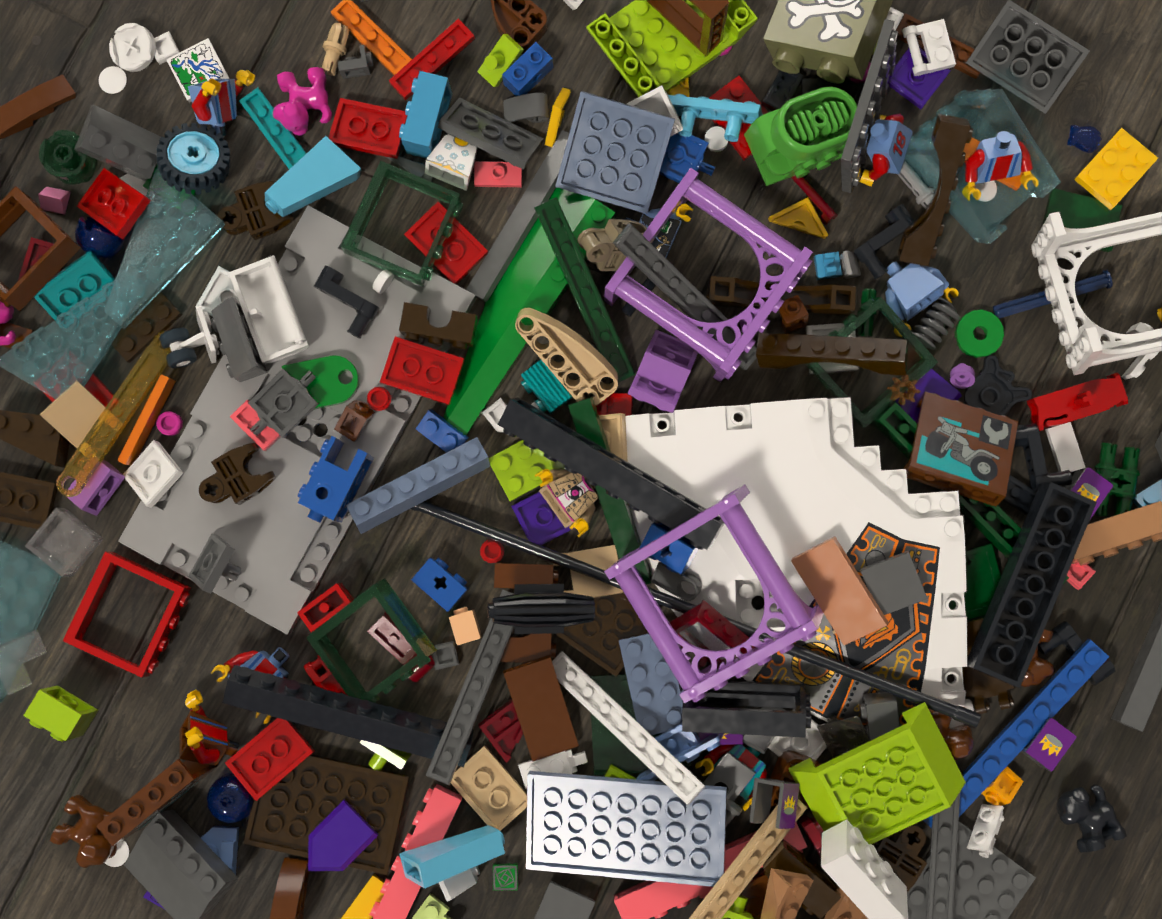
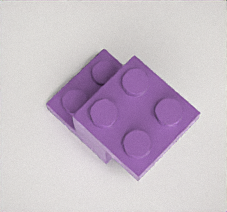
M655 330L628 395L633 396L639 401L650 403L660 410L673 413L698 352L682 340Z

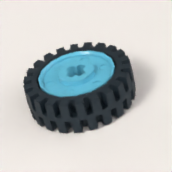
M187 123L181 124V129L178 126L172 127V132L169 130L165 132V137H161L157 145L158 169L163 180H167L170 187L175 185L176 190L179 192L183 188L186 194H191L192 190H195L196 195L201 194V189H204L206 193L211 192V187L217 189L219 184H223L229 175L230 151L226 140H223V136L220 133L216 134V130L212 127L208 131L207 125L204 124L200 128L197 127V123H192L189 128Z

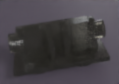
M834 715L827 719L828 723L817 725L833 759L871 741L859 716L841 720Z

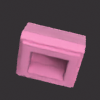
M45 187L38 194L40 207L44 211L65 215L71 192Z

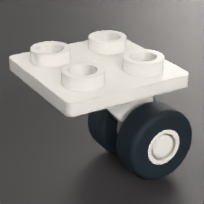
M201 305L196 306L197 322L201 331L199 334L190 338L186 328H175L162 333L159 337L162 347L172 351L166 356L170 368H181L194 363L197 360V356L193 348L201 345L206 346L211 363H216V355L219 354L218 341L215 334L210 335L212 332L210 317L207 311H202Z

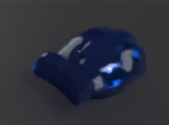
M1071 125L1067 145L1075 146L1087 153H1092L1102 143L1101 133L1093 126L1079 127Z

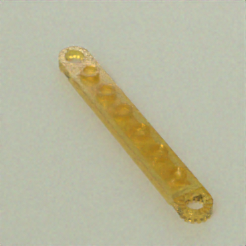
M165 331L155 335L149 347L145 349L65 466L66 468L58 476L56 486L58 491L64 496L74 497L81 493L168 365L166 356L172 351L169 347L168 349H161L159 346V337ZM69 478H74L77 483L76 487L74 486L72 490H65V481Z

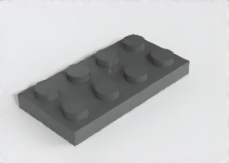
M458 98L445 113L438 125L439 129L446 131L448 134L456 136L470 145L476 146L523 170L543 142V138L461 98Z

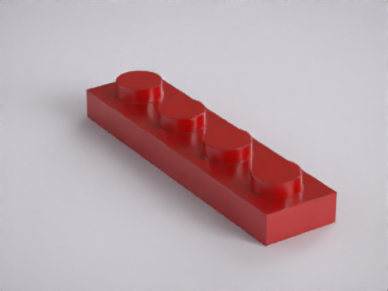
M458 18L389 80L390 85L406 101L413 94L411 92L414 78H418L420 71L436 74L475 39L474 34Z

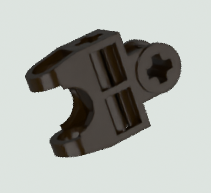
M276 181L256 183L234 191L238 203L222 208L217 216L219 225L228 234L239 235L249 231L254 240L278 232L288 226L294 218L292 213L284 217L278 213L274 214L265 205V192ZM234 217V219H233V222H234V223L230 225V224H229V223L231 222L230 218Z
M249 443L234 448L211 461L216 473L200 483L199 495L203 500L212 503H221L232 497L235 504L241 505L260 494L276 479L273 471L263 475L250 474L248 462L253 457L252 455L259 450V447L256 443ZM211 486L218 487V489L215 490L216 495L210 494V492L212 491Z
M916 823L894 833L891 838L886 837L873 843L875 849L878 850V855L883 861H887L891 865L894 873L906 885L907 892L916 883L927 865V862L918 855L926 842V835ZM908 833H911V834L914 833V834H915V837H914V838H911V837L908 838V837H907V834H908Z

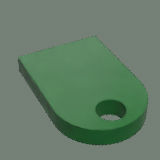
M326 356L282 366V369L286 370L297 380H300L309 370L317 377L306 387L309 394L319 403L313 410L345 403L356 394L359 387V374L356 367L349 360L341 356ZM345 371H350L353 375V379L349 384H342L340 381V376Z

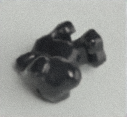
M1096 784L1090 787V790L1095 795V802L1091 807L1089 805V795L1082 787H1077L1063 793L1056 804L1057 812L1064 824H1079L1082 837L1077 840V848L1080 853L1103 849L1106 847L1105 841L1113 838L1116 841L1127 837L1125 829L1116 817L1113 806L1106 800L1105 791Z

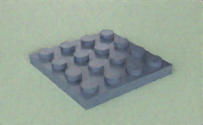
M581 91L555 187L647 214L675 118Z

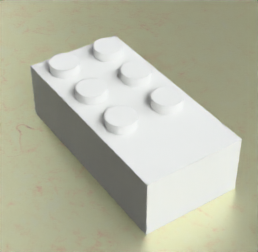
M845 820L822 832L821 867L868 919H908L906 885L893 872L891 865L887 861L882 860L875 847L865 841L860 830L857 827H853L848 820Z

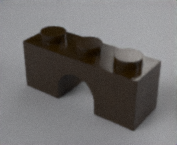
M404 302L399 331L402 335H405V339L419 341V338L429 339L428 343L443 345V342L452 343V347L458 349H466L467 346L473 347L478 322L476 314L452 310L449 323L444 327L438 328L432 326L429 322L431 310L428 306Z

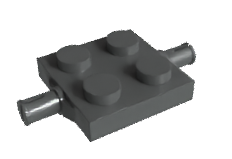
M282 369L248 402L260 418L250 428L251 432L258 436L268 426L273 428L282 438H285L319 404L306 388L317 377L309 370L300 380H297L286 370Z

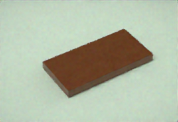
M550 655L503 670L532 762L579 746Z

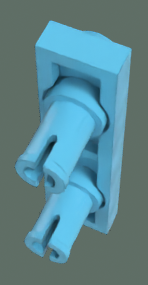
M683 94L668 95L677 115L681 116L680 122L683 130L678 132V134L685 137L692 135L695 118L728 121L724 134L725 140L737 142L742 123L752 124L763 115L760 104L751 101L741 103L733 102L730 99L712 100L704 96L693 98Z

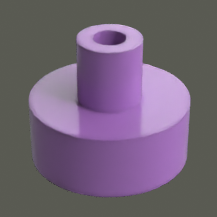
M960 363L950 371V382L956 388H968L975 382V371L972 367Z

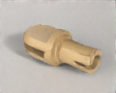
M334 23L332 25L327 41L323 43L326 54L321 68H323L324 73L327 71L326 74L335 76L339 58L345 55L347 51L345 46L349 29L346 25L341 27V23Z

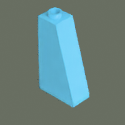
M325 136L265 192V205L272 213H278L284 217L356 181L360 177L361 168Z
M487 825L404 851L399 855L405 877L421 887L427 888L505 854L503 847L505 840L500 830Z

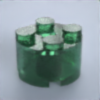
M58 130L42 142L39 149L41 164L47 172L65 184L76 185L90 181L96 169L97 159L75 150L79 135L69 130Z

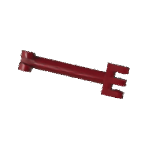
M791 177L823 213L820 219L825 225L838 216L834 209L826 203L804 177Z

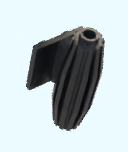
M514 584V594L493 598L492 603H488L487 614L488 618H492L495 624L514 626V634L564 633V627L593 622L595 602L592 596L564 592V584Z

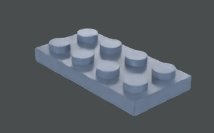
M649 633L618 640L636 721L651 735L666 732L682 723L683 701L679 695L681 693L679 683Z

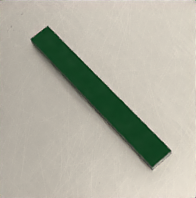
M557 197L534 207L598 352L617 371L618 383L634 376L635 373Z
M593 397L568 405L576 431L610 451ZM598 485L595 488L620 559L641 546L639 535L630 508L626 505L627 502L621 498L615 499L605 492L606 489ZM644 559L634 565L645 584L652 583L650 582L652 575L647 560Z

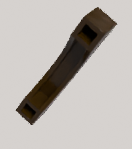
M938 114L931 136L939 159L937 189L925 212L911 226L904 230L898 250L899 261L928 266L930 259L935 258L937 252L935 242L937 236L941 237L944 229L942 219L944 214H948L951 206L949 196L951 190L955 191L958 183L956 173L958 167H962L965 161L966 153L963 150L965 144L970 143L973 134V128H970L968 119Z
M711 276L708 282L707 299L714 306L747 308L756 296L759 283L733 277ZM765 284V288L772 290L770 287L773 284ZM795 286L791 293L785 291L780 298L784 301L798 295L808 313L849 316L855 311L856 286ZM754 303L753 307L759 309L760 304Z
M759 333L756 357L760 368L785 369L804 363L830 362L858 366L879 374L906 376L908 344L907 340Z

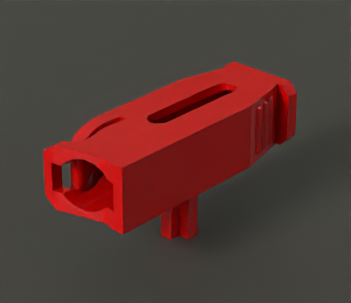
M1114 373L1108 375L1106 379H1094L1028 400L1027 404L1031 411V424L1035 423L1039 431L1044 430V427L1058 426L1109 410L1114 405L1117 407L1128 404V397L1120 375ZM1056 417H1060V419L1058 420H1050Z

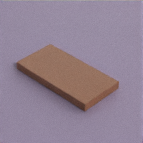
M835 536L792 558L791 562L843 645L887 626L888 620Z

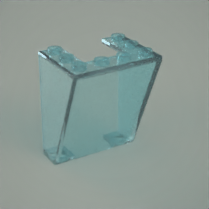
M1003 89L963 90L955 95L954 101L950 105H946L936 112L937 116L938 114L968 119L970 128H973L972 137L978 141L997 137L999 132L1007 131L1015 135L1017 141H1021L1030 152L1033 166L1031 173L1037 178L1038 186L1035 187L1032 180L1027 182L1028 190L1021 184L1019 189L1015 191L1003 183L994 180L997 186V193L992 200L986 202L976 200L972 194L970 195V201L963 196L962 190L968 185V182H965V163L962 167H958L956 173L958 183L955 191L951 190L949 199H951L949 212L976 242L991 244L1008 229L1006 225L999 223L1029 197H1045L1061 183ZM937 116L923 123L918 128L919 131L914 136H911L905 155V161L918 174L921 180L928 187L934 188L935 191L939 179V159L931 136Z

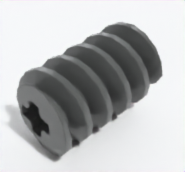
M942 297L938 298V303L932 305V310L926 312V318L920 319V325L914 326V332L908 334L910 340L922 349L930 348L935 350L936 346L933 344V341L942 342L939 333L947 336L948 331L945 329V326L953 328L954 324L951 319L957 321L961 319L955 307Z

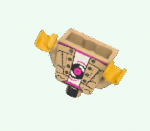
M543 469L535 474V477L538 476L542 479L540 487L543 488L539 492L565 528L570 526V529L576 528L579 532L578 537L583 535L589 529L588 525L595 511L594 502L598 498L593 490L595 486L585 481L586 477L581 474H573L566 469Z

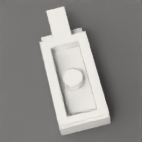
M570 749L534 762L529 760L520 763L518 766L525 789H527V775L529 771L572 774L578 771L576 766L587 763L588 759L585 751L572 754Z

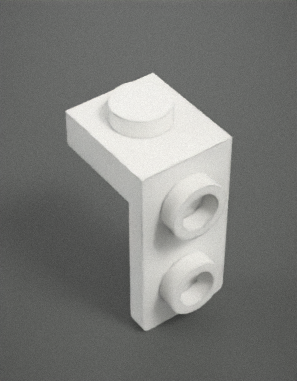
M1139 322L1131 326L1126 334H1137L1154 329L1146 323ZM1159 352L1138 356L1122 375V378L1125 380L1133 377L1137 378L1145 370L1144 364L1146 361L1153 359Z

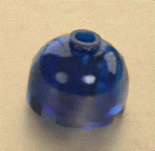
M81 216L76 226L75 240L77 244L85 251V254L91 251L98 259L100 257L109 258L115 256L121 250L126 236L124 239H121L92 217H87V220L84 221L83 216Z
M226 773L216 779L209 788L207 795V805L211 814L219 821L226 823L239 822L248 817L254 803V798L233 773Z

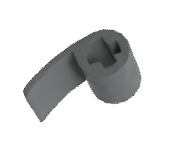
M525 94L506 99L503 102L504 120L509 122L527 119L529 122L541 123L549 120L547 94Z

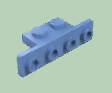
M682 723L658 735L655 739L679 762L686 760L689 763L699 757V752L704 749L711 751L718 747L724 734L714 733L700 740L696 732H682ZM650 769L642 772L636 778V780L648 781L658 779Z

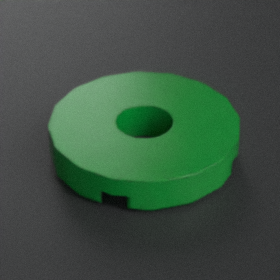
M973 310L962 316L954 332L959 349L966 355L975 358L986 357L996 352L1002 345L1004 338L1003 325L999 318L985 310ZM975 328H981L984 331L985 337L983 340H977L974 337L973 331Z

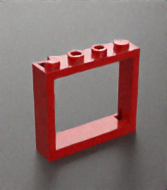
M105 552L66 632L63 642L141 678L150 676L159 665L157 659L160 652H163L169 644L170 639L167 637L171 629L174 630L180 620L178 614L181 608L185 607L189 601L187 599L190 595L191 587L115 552ZM117 565L174 591L140 666L82 639Z

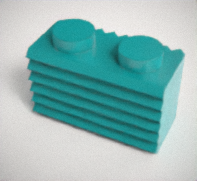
M542 360L521 374L523 381L520 382L528 394L531 392L535 394L538 398L535 403L542 412L547 411L551 415L573 398Z

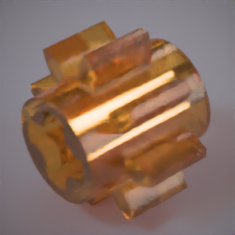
M903 375L902 380L893 377L895 383L893 386L887 387L893 393L890 399L896 400L900 398V405H905L906 399L910 402H915L913 398L915 393H920V390L915 387L918 381L915 379L908 381V375ZM900 387H907L908 391L902 393L900 392Z

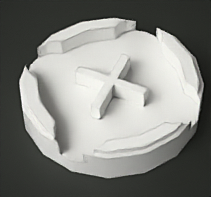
M127 23L120 26L114 32L116 34L109 43L113 62L120 68L130 72L145 69L152 62L156 52V43L152 33L147 28L136 23Z

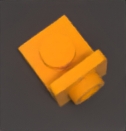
M1007 766L981 794L985 796V799L990 804L1003 806L1011 803L1024 781Z

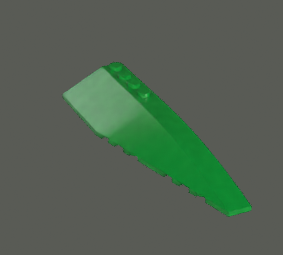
M556 187L549 198L551 200L557 197L576 242L578 236L588 228L605 229L608 220L615 219L614 211L588 196ZM539 218L535 221L498 285L485 303L476 328L473 347L469 346L451 403L447 406L443 416L449 424L465 436L469 434L482 412L486 409L529 346L516 330L515 323L518 313L524 308H532L550 315L569 287ZM579 246L582 256L586 262L588 259L586 256L585 249ZM528 317L521 319L524 325L530 326L533 324V321Z

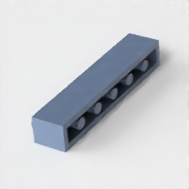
M476 437L352 501L346 507L359 532L362 534L489 468L488 455Z

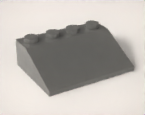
M1007 0L966 64L1046 114L1090 50L1016 3Z
M173 809L159 812L143 830L124 864L173 919H205L239 879Z

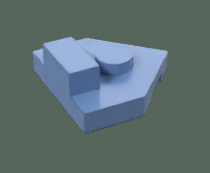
M214 826L201 839L236 875L239 827Z

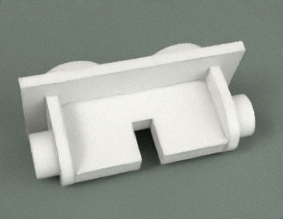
M981 805L967 849L979 850V855L984 858H988L989 855L993 854V847L996 841L994 836L995 834L998 835L1001 823L1004 821L1003 806Z

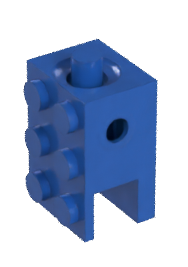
M331 436L330 440L326 439L320 450L322 456L319 462L315 461L309 471L311 477L307 485L303 484L298 493L300 498L298 503L311 509L307 517L321 523L324 516L342 523L348 511L346 505L353 501L374 460L373 456L358 449L348 471L334 465L344 444L334 436Z

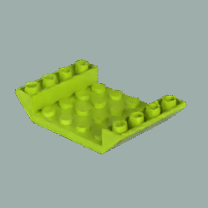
M634 0L610 18L605 13L586 26V29L635 94L640 97L661 85L666 92L679 85L681 81L683 82L686 78L721 55L730 46L735 45L755 24L758 18L744 0H728L729 7L723 41L707 57L646 0ZM683 0L704 19V14L689 0Z
M925 702L902 713L907 722L906 724L816 767L810 757L788 768L794 781L800 784L799 790L823 831L848 820L853 827H857L868 844H873L951 807L966 782Z

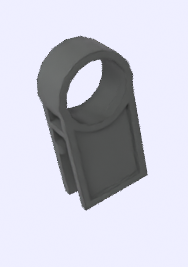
M658 562L650 582L684 601L695 599L702 589L701 582L695 575L686 571L682 574L674 573L668 570L662 562ZM688 581L693 584L695 594H687L682 589L681 582Z

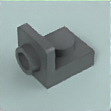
M359 45L361 58L347 57L344 61H338L339 72L343 79L371 75L370 66H373L371 51L367 52L365 45Z

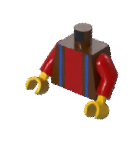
M194 690L187 694L185 705L192 709L180 727L179 759L198 762L199 764L217 765L224 754L229 756L236 754L239 743L227 740V727L205 715L202 706L198 705L203 702L202 695L198 690Z

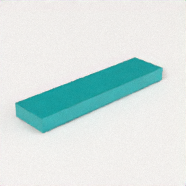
M259 87L239 100L288 169L292 168L307 154L291 131L287 130L280 121L273 118L274 108Z

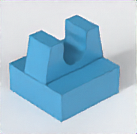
M839 252L814 256L817 280L842 276Z

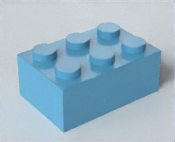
M420 71L418 78H414L411 92L414 94L412 101L407 102L405 115L408 116L406 123H402L400 127L399 138H401L402 145H404L407 154L427 159L440 142L442 130L438 128L440 119L448 111L452 91L447 77Z

